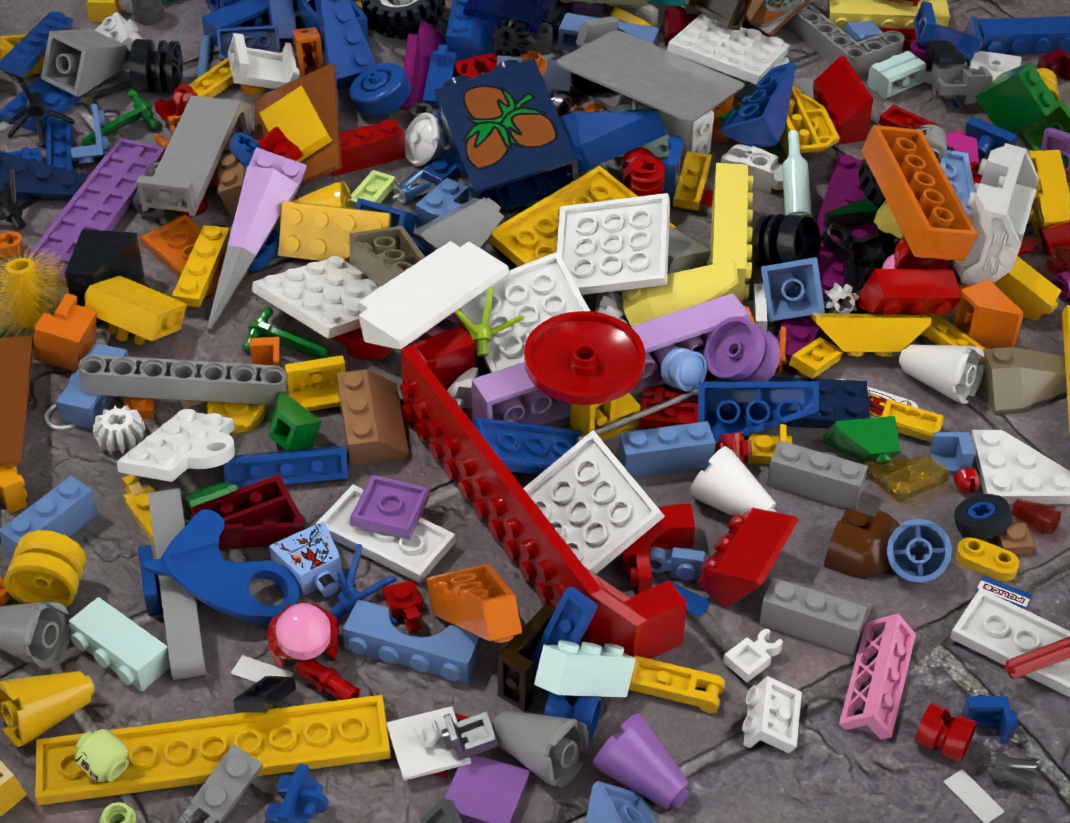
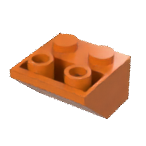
M989 279L961 289L960 294L962 298L957 304L953 325L985 349L1016 347L1024 312Z

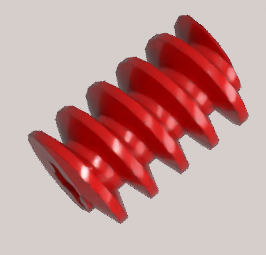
M651 156L635 158L631 166L630 190L638 197L663 194L664 164L659 159Z

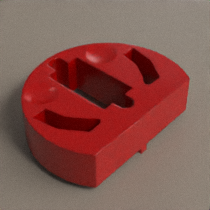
M495 53L481 56L473 55V58L456 61L455 77L464 75L473 78L480 75L477 70L480 72L484 71L485 74L492 72L497 66V56Z

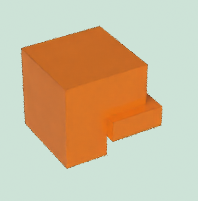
M66 293L55 311V316L43 313L34 328V360L76 373L79 369L80 360L85 354L90 352L96 343L97 311L77 305V296Z

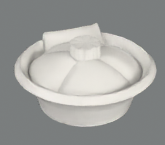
M430 113L418 115L410 123L405 134V155L407 160L414 166H422L428 161L436 159L441 154L446 145V136L440 119L435 118Z

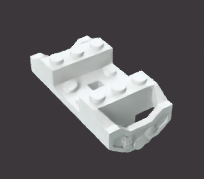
M1005 143L1003 147L991 150L988 160L982 159L978 174L983 176L981 183L975 182V192L971 191L966 208L971 209L969 218L978 233V237L965 261L955 260L953 266L961 278L960 283L971 286L987 279L994 283L1013 270L1039 182L1035 167L1025 148Z

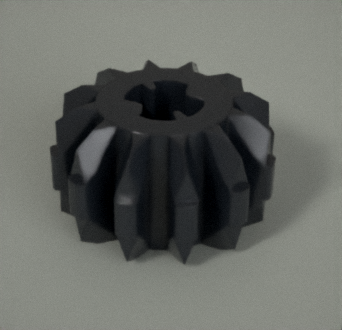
M510 19L509 22L508 20H501V26H493L496 34H491L490 38L495 39V42L490 47L497 49L496 56L520 57V53H528L525 45L529 46L532 43L526 40V38L531 33L530 31H524L526 27L524 23H518L516 19ZM509 37L513 38L512 43L509 42Z

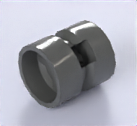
M131 0L134 19L137 23L152 25L164 19V6L161 0Z

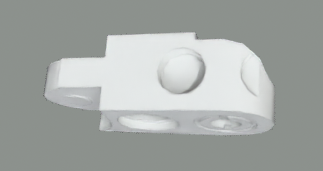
M737 144L721 157L720 163L748 165V176H753L752 188L769 194L771 193V188L784 190L782 164L777 163L778 156L755 146L750 147L745 144Z

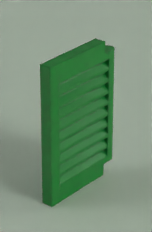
M226 481L216 483L181 496L182 503L193 507L227 495L230 492L236 491L238 487Z

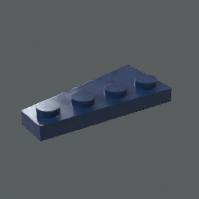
M0 152V197L2 194H5L4 179H8L11 190V168H15L17 198L42 196V199L70 201L86 181V174Z

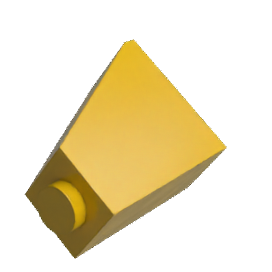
M1018 256L1013 270L993 283L1024 312V318L1035 322L1044 314L1049 316L1059 304L1056 299L1061 290Z

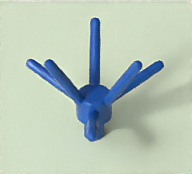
M361 544L356 546L351 567L346 569L345 576L342 569L336 571L342 592L337 596L340 601L330 612L338 620L348 610H353L358 599L365 601L366 597L397 580L396 576H387L361 592L353 587L363 548ZM389 616L391 623L396 625L398 620Z

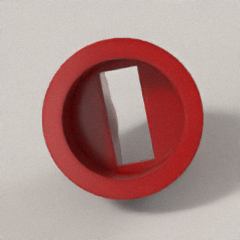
M974 468L962 469L953 476L956 487L964 494L974 493L979 488L980 480Z

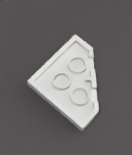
M972 430L971 440L983 494L999 495L1006 499L1008 504H1070L1069 470L1003 430Z

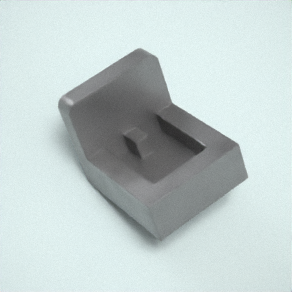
M487 711L454 723L450 713L443 716L447 728L441 730L444 742L448 750L455 749L459 760L499 746Z

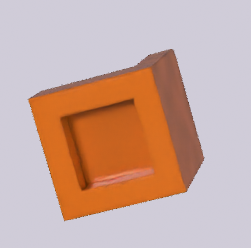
M279 337L250 338L252 364L275 365L282 368Z

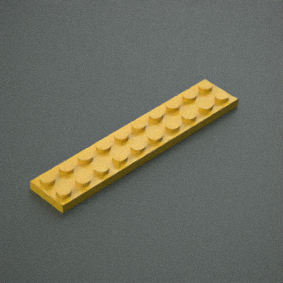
M383 695L270 709L266 713L244 712L109 730L127 746L129 752L127 768L112 782L108 780L95 782L76 764L75 756L78 751L76 744L85 733L36 739L35 798L39 806L204 784L233 744L262 763L263 767L257 776L295 772L298 764H307L310 769L391 759Z

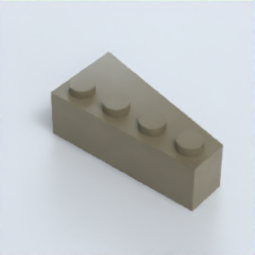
M403 226L350 234V263L379 286L384 285L425 258Z

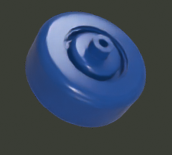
M384 63L362 72L351 84L349 94L354 106L361 115L376 118L390 114L400 108L411 94V84L402 67L393 63Z

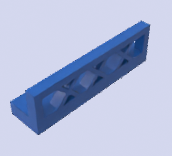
M346 445L293 451L234 455L229 462L223 464L225 481L237 485L238 488L277 474L280 475L284 484L349 478Z

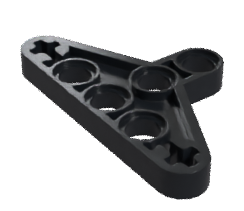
M831 224L821 235L823 245L843 260L844 286L849 284L853 287L851 293L857 295L864 287V282H867L875 270L874 266L881 269L888 257L884 254L883 250L893 255L896 244L893 242L895 239L898 240L897 243L900 241L893 234L878 231L858 239L838 224ZM830 233L834 234L840 240V242L835 241L830 236ZM852 250L857 251L862 259L856 257ZM855 305L857 311L852 310L850 313L867 314L869 311Z

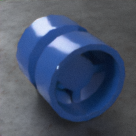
M550 692L544 715L577 719L586 724L589 740H591L598 724L602 697L557 695Z

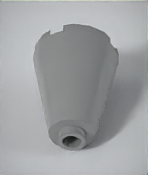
M53 601L0 606V650L35 667H51V662L60 660L63 657L69 644L71 629L70 625L66 624L64 614L69 615L67 609L61 603Z
M505 710L495 716L491 722L499 747L547 784L565 787L580 771L583 762L578 761L581 750L586 752L588 750L589 732L586 724L577 719Z

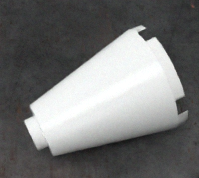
M909 345L901 352L899 364L904 373L952 400L966 404L969 402L966 400L967 396L974 397L980 386L984 366L979 365V357L984 358V352L981 348L975 346Z
M726 446L718 450L708 462L711 464L705 472L703 470L699 472L689 490L694 499L731 516L737 513L743 515L751 508L777 512L774 510L776 502L737 455Z

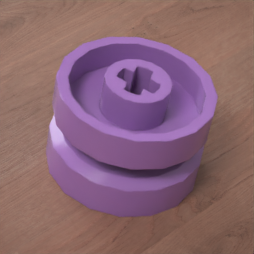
M739 316L729 317L720 322L711 331L705 343L704 357L710 372L727 382H767L774 375L779 364L780 347L778 340L771 332Z

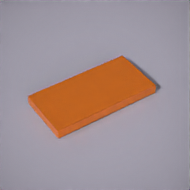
M183 215L140 236L141 244L180 278L201 232V228L188 216ZM226 250L223 253L205 297L217 290Z

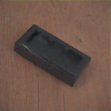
M284 676L263 677L233 700L235 712L266 713L270 709L275 708L280 701L296 690L295 678Z

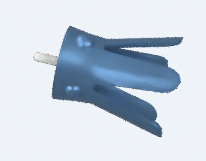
M422 170L414 171L402 183L398 182L397 185L393 186L395 196L392 198H397L402 204L408 203L415 197L427 195L428 193H418L430 188L431 184L412 185L423 174Z

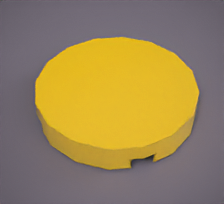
M208 401L206 406L207 414L216 413L222 417L234 419L235 430L231 433L246 432L257 427L263 421L266 414V405Z

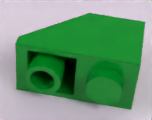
M282 391L278 393L270 417L268 436L287 451L310 448L315 444L322 421Z

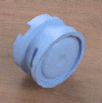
M682 347L670 350L664 357L661 365L663 381L668 386L687 392L697 389L698 382H704L707 374L705 357L699 352Z

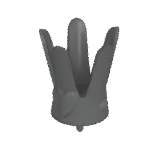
M998 753L995 765L984 763L987 767L995 768L992 780H996L999 783L1003 781L1008 782L1033 794L1031 789L1034 788V783L1028 779H1034L1036 775L1033 771L1027 769H1036L1039 758H1011L1007 754Z

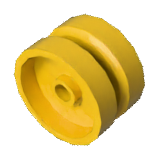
M37 530L26 533L19 538L5 575L4 585L6 591L21 604L53 601L61 603L65 608L68 607L75 598L79 581L87 563L85 551L68 536L54 531Z

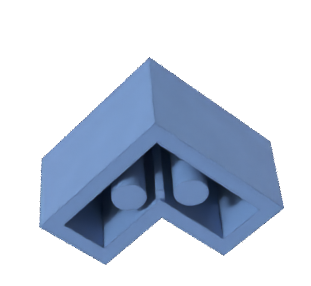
M449 178L443 180L415 205L416 216H418L416 229L469 201L468 187Z

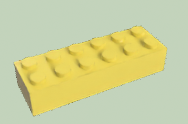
M716 163L712 201L710 265L730 260L736 262L739 283L722 296L733 293L743 305V300L749 299V284H745V282H749L752 273V263L749 262L752 257V244L749 243L752 241V227L750 226L752 225L753 176H748V165Z

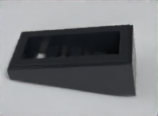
M929 40L926 42L925 59L927 61L938 64L965 63V57L950 41Z

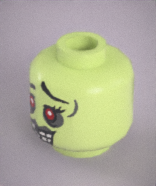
M100 729L94 733L88 731L76 744L78 751L75 756V762L95 782L114 781L125 771L129 764L127 746L107 729Z

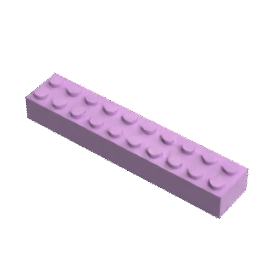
M731 293L631 326L643 341L646 359L643 376L629 393L633 395L642 392L644 388H654L665 384L661 376V365L666 354L673 348H686L699 352L704 356L705 343L711 331L720 322L729 317L738 316L750 320V313L736 296ZM524 362L472 379V420L474 417L543 426L570 416L571 403L554 399L539 390L528 377Z

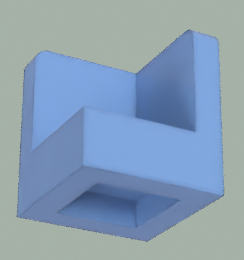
M970 432L933 433L929 450L933 474L955 475L962 469L972 467L975 453Z

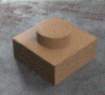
M1026 523L1010 524L1004 532L994 536L998 547L1011 551L1016 556L1033 553L1035 546Z

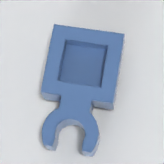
M652 547L649 554L651 572L671 571V578L698 581L703 574L700 569L705 561V552L673 547L672 553H668L662 548Z

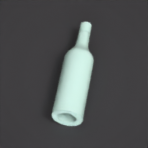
M792 130L788 132L789 154L782 165L785 216L801 213L811 215L808 162L800 154L798 131Z

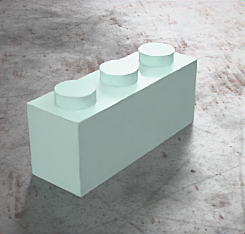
M99 597L69 620L72 633L70 638L75 647L80 651L86 650L92 654L97 663L103 668L109 667L115 671L120 680L126 685L132 684L140 691H144L170 668L168 647Z
M560 640L558 645H543L534 685L557 695L627 697L636 658L624 654V648L614 644L605 643L604 648L594 643L582 642L581 647H579L578 644Z

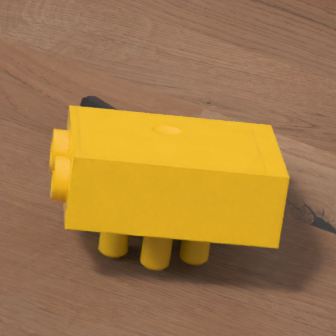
M120 275L89 285L84 296L85 307L97 311V318L109 323L107 328L109 333L116 334V338L119 341H126L129 332L135 334L134 343L137 345H144L146 339L154 341L181 330L187 307L186 303L149 288V285L145 284V279L140 278L139 282H134Z

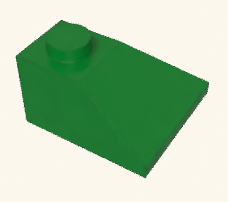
M895 416L835 421L822 437L823 443L862 461H874V464L877 465L892 462V459L901 451Z

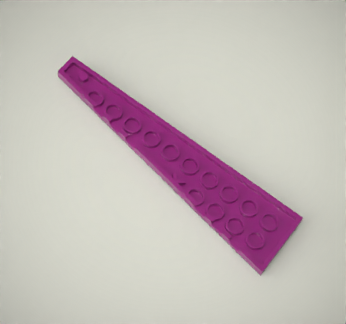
M839 153L817 218L820 236L826 230L823 226L826 212L866 198L863 192L864 189H861L858 174L863 160ZM875 223L844 227L858 239L881 231ZM830 233V236L835 241L840 242V240L834 234ZM821 242L818 266L823 300L827 301V295L824 293L825 290L830 291L834 288V283L839 284L842 289L844 287L843 260L829 251ZM852 250L856 257L862 259L857 251ZM825 308V313H829L831 308ZM812 316L783 320L781 327H786L785 356L787 359V364L782 365L783 371L796 375L798 370L789 365L792 355L818 339L823 330L815 323ZM780 331L777 337L778 343L780 339Z

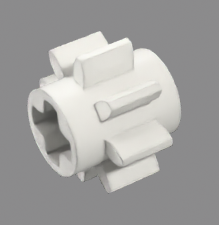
M834 283V288L830 291H824L827 295L824 307L831 308L829 313L857 311L855 300H858L859 296L851 293L853 287L846 284L842 289L839 284ZM840 298L844 299L842 303L838 302Z

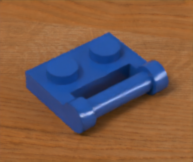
M671 136L668 139L670 153L668 158H663L662 161L665 167L663 194L668 193L670 207H673V198L680 177V160L684 140L679 136Z

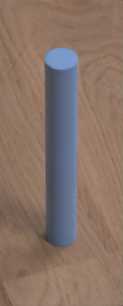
M209 35L202 37L196 79L207 72L212 40Z

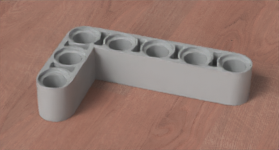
M809 3L785 24L788 29L830 64L835 62L840 56H845L858 77L868 74L869 68L873 64L890 59L894 55L902 54L905 40L902 33L887 31L856 42Z

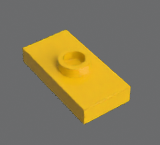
M890 399L886 400L881 416H895L898 433L928 442L932 441L933 433L940 432L944 420L943 415Z

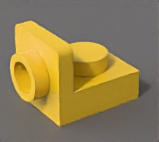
M780 424L779 436L748 435V440H751L752 454L748 455V464L770 465V460L779 440L792 444V436H787L786 425Z

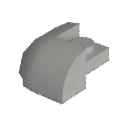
M933 62V94L935 98H960L964 105L973 104L978 101L975 96L992 82L993 76L984 66H980L979 70L966 67L967 62L963 64H938Z

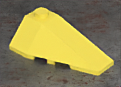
M730 260L667 274V285L623 290V310L630 326L721 297L739 283L736 262Z

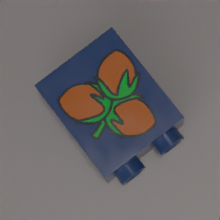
M534 58L524 62L507 60L498 64L492 72L473 78L464 75L456 76L449 79L443 87L434 90L440 123L463 182L469 189L470 199L490 198L501 207L498 212H503L544 199L578 179L576 155Z

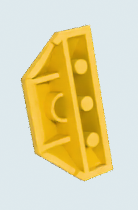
M792 86L786 126L780 138V143L788 157V132L796 130L799 134L801 156H814L838 143L840 137L825 107L811 97L802 94L801 90L797 87Z
M812 313V319L843 352H847L848 356H864V352H875L876 356L890 357L893 352H902L931 325V318L926 314Z

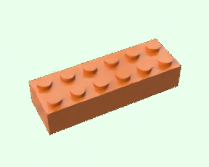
M873 125L861 152L914 257L965 261L978 237V233L922 130Z

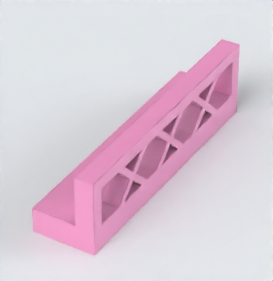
M899 614L865 622L839 725L844 730L868 725L880 740L890 738L893 735L916 637L915 632ZM880 630H884L883 633L880 634V635L873 641L875 632L880 631ZM878 652L877 657L866 666L867 661ZM872 677L871 683L860 692L861 686ZM865 703L863 713L854 715V713Z

